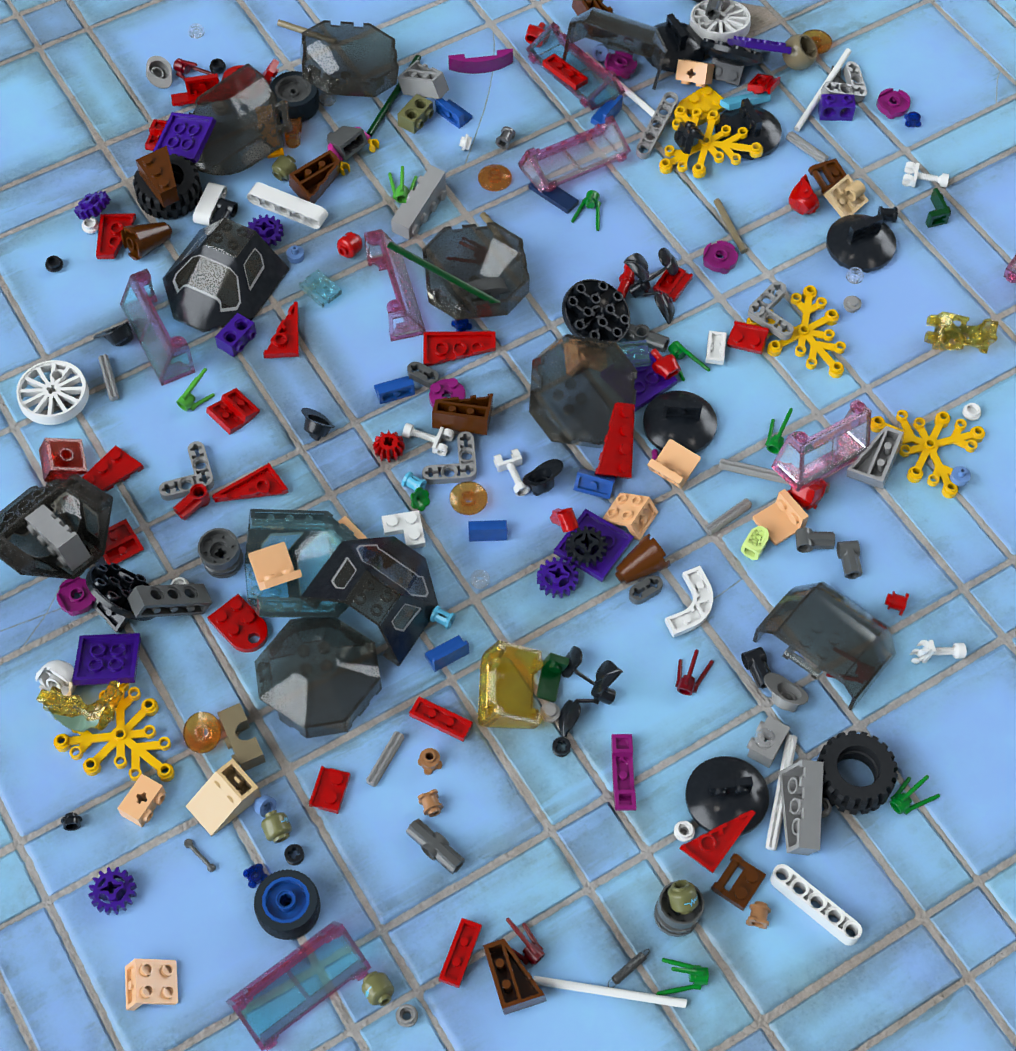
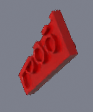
M496 331L424 332L423 364L426 366L496 351Z
M621 402L614 404L608 425L609 430L605 436L603 451L600 453L599 465L594 475L624 479L632 478L635 404Z
M115 445L81 479L102 492L105 490L109 491L114 488L113 485L121 480H127L131 474L136 471L140 472L144 467L140 462ZM69 495L63 497L66 502L75 507L72 497Z

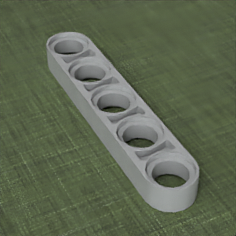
M667 92L664 94L637 145L636 155L639 158H649L677 106L678 95L676 93ZM673 98L675 101L673 103H669L666 101V99ZM661 110H666L668 114L662 115L659 112ZM658 122V123H660L662 126L659 127V128H656V127L653 126V123ZM653 135L655 139L648 140L646 136ZM646 148L648 149V152L642 153L639 151V149Z

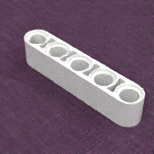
M256 182L247 194V199L252 204L314 229H319L328 217V212L323 207L260 182Z
M780 864L774 868L770 877V882L774 888L843 944L851 946L858 941L862 934V927L855 919L789 866ZM776 874H783L786 880H780ZM793 888H801L803 894H797ZM811 901L818 902L821 908L813 907ZM828 916H835L838 922L830 921ZM846 929H851L855 936H849L846 933Z

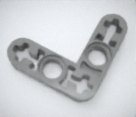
M852 61L847 62L843 68L846 83L825 82L821 89L822 94L854 95L857 102L863 101L867 94L860 67Z
M777 281L772 283L749 306L748 316L760 326L769 328L770 333L779 339L789 340L793 335V325L771 311L786 293V285ZM767 298L772 302L767 304L763 302V299ZM773 319L775 323L769 324L766 320Z
M461 432L457 437L459 463L424 467L422 478L427 481V484L462 483L475 480L477 475L474 437L470 432ZM464 439H467L468 447H464ZM468 453L472 455V458L465 460L462 458V455ZM448 470H451L455 473L452 477H447L444 475V473ZM466 470H470V475H467Z
M194 441L188 446L194 474L163 482L159 487L162 499L170 501L187 496L190 493L191 487L189 489L181 488L185 483H190L192 486L198 483L203 484L207 491L213 488L214 479L203 443ZM195 449L199 450V457H196ZM199 463L206 464L203 469L196 468V465ZM202 475H206L208 483L203 482Z

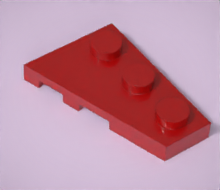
M135 213L100 215L96 249L97 259H115L123 244L121 230H124L123 227L134 224L136 220Z

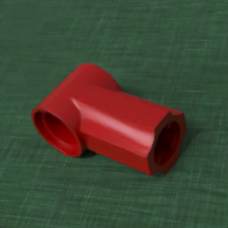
M199 483L193 485L190 493L173 507V510L182 520H186L197 509L205 507L210 503V495L205 485Z
M557 508L552 510L550 520L552 523L561 526L563 532H569L579 527L573 508Z

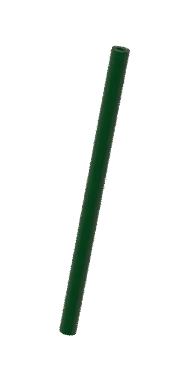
M415 55L410 65L413 64L416 60L420 61L421 56ZM399 82L366 132L371 137L401 91Z
M391 241L388 243L387 248L486 302L496 307L500 306V300Z

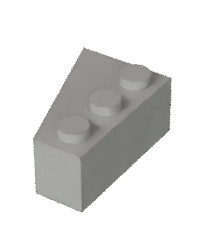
M416 60L397 77L403 95L415 96L418 94L424 98L440 99L449 90L443 72L433 67L428 68L427 64L424 63L422 65L419 60Z
M885 426L868 448L849 466L847 477L883 489L903 442L904 432Z

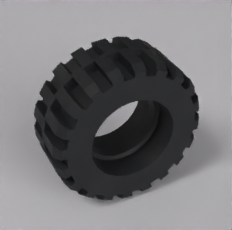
M177 154L169 155L175 183L180 184L176 187L179 201L163 207L143 180L139 171L137 170L134 174L133 185L138 203L142 210L149 215L153 214L155 218L160 219V217H163V219L169 220V218L177 219L178 216H185L188 214V211L191 212L195 209V205L197 206L202 196V187L196 166L183 156L178 157Z
M849 731L848 735L844 732L839 733L836 738L832 737L828 740L817 759L819 762H824L822 798H827L832 807L834 805L838 806V811L843 813L845 810H848L849 814L856 815L860 811L863 815L868 814L870 809L872 811L879 809L880 805L887 801L897 781L898 774L896 771L898 766L897 762H893L895 758L893 752H888V746L884 742L882 744L878 742V737L874 735L869 737L866 732L861 731L860 734H856V731ZM845 759H855L863 762L872 771L874 782L863 787L849 784L839 774L837 769L838 762Z

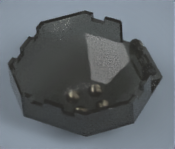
M323 20L302 32L300 52L303 79L326 94L376 97L397 84L399 65L397 63L395 39L374 25L363 23V27H355L354 22L340 21V25H331V21Z
M488 222L487 226L477 227L476 224L462 225V229L453 230L451 226L444 227L422 249L424 260L467 283L482 278L503 277L509 291L494 296V298L500 300V303L490 304L489 301L479 297L474 299L470 292L424 268L428 302L456 320L508 315L529 293L530 278L527 271L523 240L495 222Z
M566 334L555 340L532 360L529 413L551 442L602 448L605 444V436L609 430L608 425L614 404L617 402L636 404L634 382L637 379L638 371L616 342L599 341L596 338L575 337L572 334Z
M303 617L289 620L254 661L259 699L278 712L280 721L290 728L292 726L298 730L305 738L348 732L352 727L353 721L357 716H361L369 706V701L382 689L375 642L338 618Z

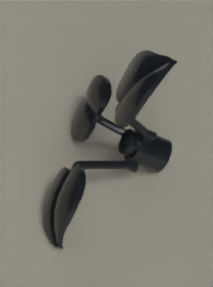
M661 248L658 256L664 267L649 277L648 263L645 258L639 253L628 256L624 263L639 278L638 281L629 286L631 295L634 298L641 295L644 297L655 295L654 299L667 324H670L675 312L673 302L665 293L661 294L659 291L648 292L651 288L649 281L666 269L671 276L676 275L679 270L677 260L667 248Z
M573 646L565 656L569 658V664L561 674L564 678H569L574 672L592 684L591 695L594 699H576L574 702L568 700L564 704L558 719L559 729L564 737H567L568 732L573 728L580 716L581 706L579 703L599 704V701L610 705L614 701L616 691L609 688V686L623 672L612 661L606 660L598 668L596 681L594 682L577 670L583 656L581 649Z

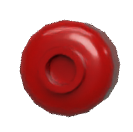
M347 232L337 241L339 254L346 258H353L363 247L361 237L352 232Z

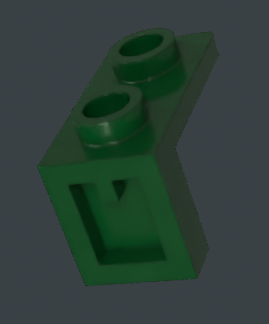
M934 188L930 200L935 210L928 213L925 222L928 228L947 224L951 215L950 207L946 205L943 194L939 192L938 188Z
M550 653L543 660L536 694L537 698L553 703L556 701L561 673L568 666L569 658Z

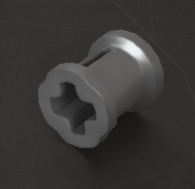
M508 126L503 127L501 135L496 138V145L502 149H507L511 139L515 137V131Z

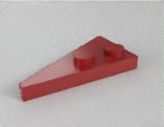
M294 302L290 306L288 315L285 320L281 321L276 334L270 340L271 343L267 350H264V358L299 357L298 302Z
M268 463L212 495L214 502L281 495L289 492L286 485Z
M753 810L745 812L735 819L681 845L679 849L713 874L756 812Z

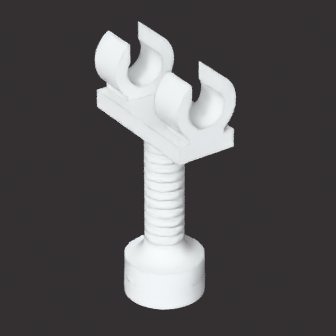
M906 162L904 172L907 174L903 176L902 185L915 188L916 180L921 179L938 182L940 187H947L949 174L942 173L939 177L937 175L923 174L918 172L920 163Z
M406 423L402 437L410 439L414 436L432 441V453L446 456L448 446L440 442L442 438L446 441H452L454 431L440 427L437 436L423 431H417L414 429V425Z
M511 450L512 459L503 461L500 454L493 456L498 473L509 470L515 483L513 489L516 496L521 497L528 494L530 488L523 483L516 470L517 466L522 465V456L519 450Z
M921 640L917 646H924L923 649H914L909 655H917L919 658H913L911 662L918 664L921 661L926 663L933 655H953L955 659H964L967 650L964 643H954L952 647L935 648L933 640Z

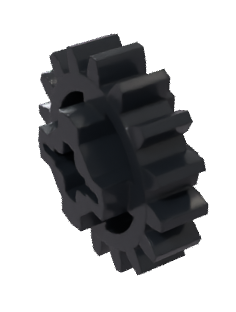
M585 526L582 531L578 527L576 533L570 532V537L566 539L565 550H567V557L572 556V563L577 560L578 566L585 563V566L588 567L589 563L596 566L597 560L599 562L603 561V556H606L608 543H605V536L601 537V531L596 533L594 532V527L588 530L587 526Z

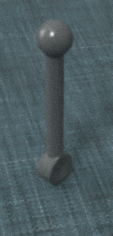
M186 839L184 841L185 847L190 848L202 860L209 872L215 871L216 866L210 864L193 846L191 839Z

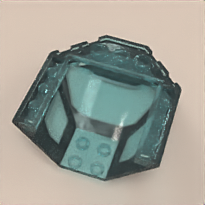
M250 509L244 566L247 600L259 617L339 618L374 581L373 574L365 571L344 601L302 597L301 595L341 541L356 540L358 538L354 536V532L347 526L337 522L329 511ZM285 542L294 570L300 569L303 577L260 591L248 553ZM361 546L358 550L363 561L372 565L370 547ZM348 559L333 581L337 587L344 588L355 572Z

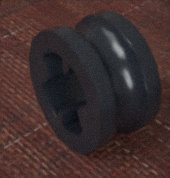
M565 737L556 738L552 744L553 753L558 757H564L569 754L571 748L569 740ZM558 743H561V745H563L564 743L566 745L565 751H561V749L560 751L557 750Z
M291 844L285 849L284 855L287 863L293 866L302 863L304 852L300 845ZM296 850L300 855H296L295 859H292L289 854H293V851Z

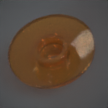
M812 29L803 33L814 41L817 47V54H823L830 50L832 39L826 32Z
M498 164L487 165L478 174L479 184L489 191L504 190L510 185L512 180L511 172L506 167Z
M467 481L457 484L452 489L449 499L452 508L456 512L463 515H474L485 508L488 497L486 490L480 484Z
M208 712L193 714L185 723L183 729L184 741L194 752H210L218 745L221 738V725L218 719ZM205 729H207V735H206V736L204 735V730H205Z

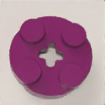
M615 51V54L610 52L605 58V71L608 74L629 79L636 71L637 61H634L632 59L633 56L627 52Z
M888 88L879 94L876 106L888 119L903 116L909 111L910 97L903 90L893 91L894 88Z
M717 241L714 244L711 242L704 249L703 265L712 271L727 274L737 264L738 252L735 251V247L729 242Z
M455 378L443 379L430 386L429 401L432 407H434L435 399L447 398L443 397L444 394H451L450 398L459 397V399H466L464 387Z
M71 577V579L65 580L60 585V590L56 596L61 609L71 616H77L93 608L92 606L96 601V598L87 587L86 579L80 577ZM76 592L78 594L82 593V595L78 599H74V593Z

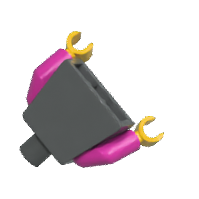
M342 126L335 132H330L327 135L328 151L331 149L341 161L340 173L345 176L344 169L350 172V165L347 162H343V160L349 159L368 143L371 152L374 153L376 148L379 149V141L377 139H370L371 136L360 127Z

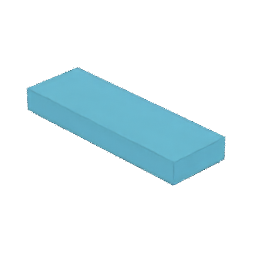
M766 92L761 94H744L720 100V106L730 111L740 108L743 99L748 98L752 105L770 102L771 95Z

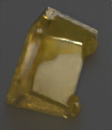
M498 640L484 652L480 663L478 724L487 728L535 729L540 725L542 716L538 709L533 708L534 674L541 670L543 666L542 651Z

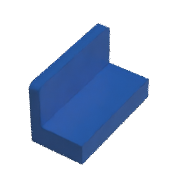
M619 95L615 101L607 98L592 116L591 123L605 130L622 109L623 96Z
M443 98L435 100L436 112L459 129L472 119L470 113L452 100L445 101Z
M409 376L374 385L380 404L415 395L414 382Z
M580 468L577 472L573 490L610 500L616 477L594 475L595 471Z
M507 520L468 521L469 542L507 540Z
M460 635L426 652L425 658L434 672L468 655L469 643L468 641H463Z

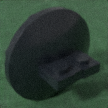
M673 13L667 15L666 22L650 28L642 41V52L647 61L653 67L664 71L676 73L678 59L702 62L706 55V52L699 47L703 39L698 36L690 25L681 23L676 19Z
M704 38L699 46L713 58L711 63L715 65L712 79L725 81L737 86L740 85L744 67L762 64L764 59L761 52L751 50L750 53L744 47L734 45L732 48L726 42L718 41L716 44L714 40Z
M748 98L741 101L740 108L724 111L720 115L719 124L715 125V134L720 132L724 125L731 127V135L723 137L718 141H724L735 135L740 127L747 128L748 136L735 143L752 145L755 142L760 143L763 147L761 157L769 155L778 147L782 135L781 125L777 118L769 111L753 106ZM732 150L734 153L739 154L741 158L755 159L750 156L749 152Z
M853 214L844 216L831 225L826 237V247L831 257L839 266L853 271L869 273L886 266L892 260L896 250V239L892 230L883 222V217L880 214L874 217Z
M596 279L579 281L566 292L563 298L562 315L569 331L581 342L592 347L605 348L618 343L626 335L630 326L628 305L622 293L605 281Z
M670 391L658 395L648 404L643 415V429L648 440L661 451L668 440L672 439L693 453H697L712 442L717 429V418L711 405L702 397L687 391Z
M111 563L110 565L97 564L90 569L86 576V584L89 591L96 598L92 607L107 621L115 632H122L129 619L147 621L154 618H136L127 599L136 586H150L144 576L121 568L116 563Z
M720 756L708 759L695 768L686 785L685 800L691 817L700 827L708 832L745 812L753 810L756 813L740 834L741 836L754 830L764 819L769 805V791L763 776L751 764L739 758Z

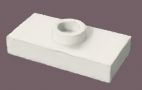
M709 330L705 363L724 364L726 332Z

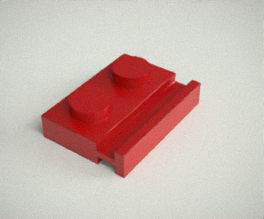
M758 73L748 83L747 91H752L754 94H761L767 91L768 94H771L780 84L781 77L775 79L772 75Z
M679 267L678 273L671 276L666 269L653 286V291H659L661 294L665 293L675 302L692 280L693 274H688L686 270Z
M734 321L727 346L762 355L770 330L769 328Z
M321 766L309 801V807H317L320 810L338 814L351 777L350 773Z

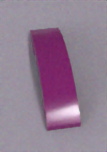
M513 48L497 50V55L465 58V54L448 55L449 70L459 73H487L502 69L513 63Z
M612 734V779L615 811H636L632 734Z

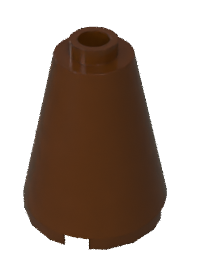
M165 222L130 225L123 227L124 230H121V239L124 248L130 250L128 255L133 260H139L169 240L172 229Z
M650 534L646 535L616 567L617 572L615 576L621 583L624 581L628 584L671 566L669 560L665 562L663 558L666 556L665 552L654 538L650 539Z

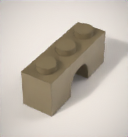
M238 703L217 712L219 720L216 721L220 732H225L227 736L224 738L228 750L233 749L234 755H231V757L243 771L266 762L256 737L249 740L238 738L242 731L250 728L241 704Z

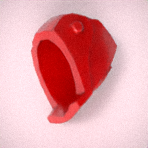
M806 174L793 188L789 196L791 208L801 215L815 213L820 207L819 199L813 192Z
M803 471L794 480L791 489L787 490V492L802 509L808 511L811 508H817V504L823 498L828 483L814 473Z

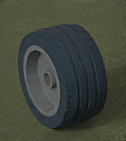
M288 71L275 77L269 86L270 105L273 106L275 116L282 121L300 123L309 120L317 113L320 103L319 90L314 78L309 74L299 71Z

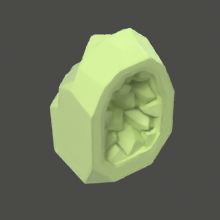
M757 526L750 531L741 547V552L746 557L758 560L769 541L768 529L763 526Z

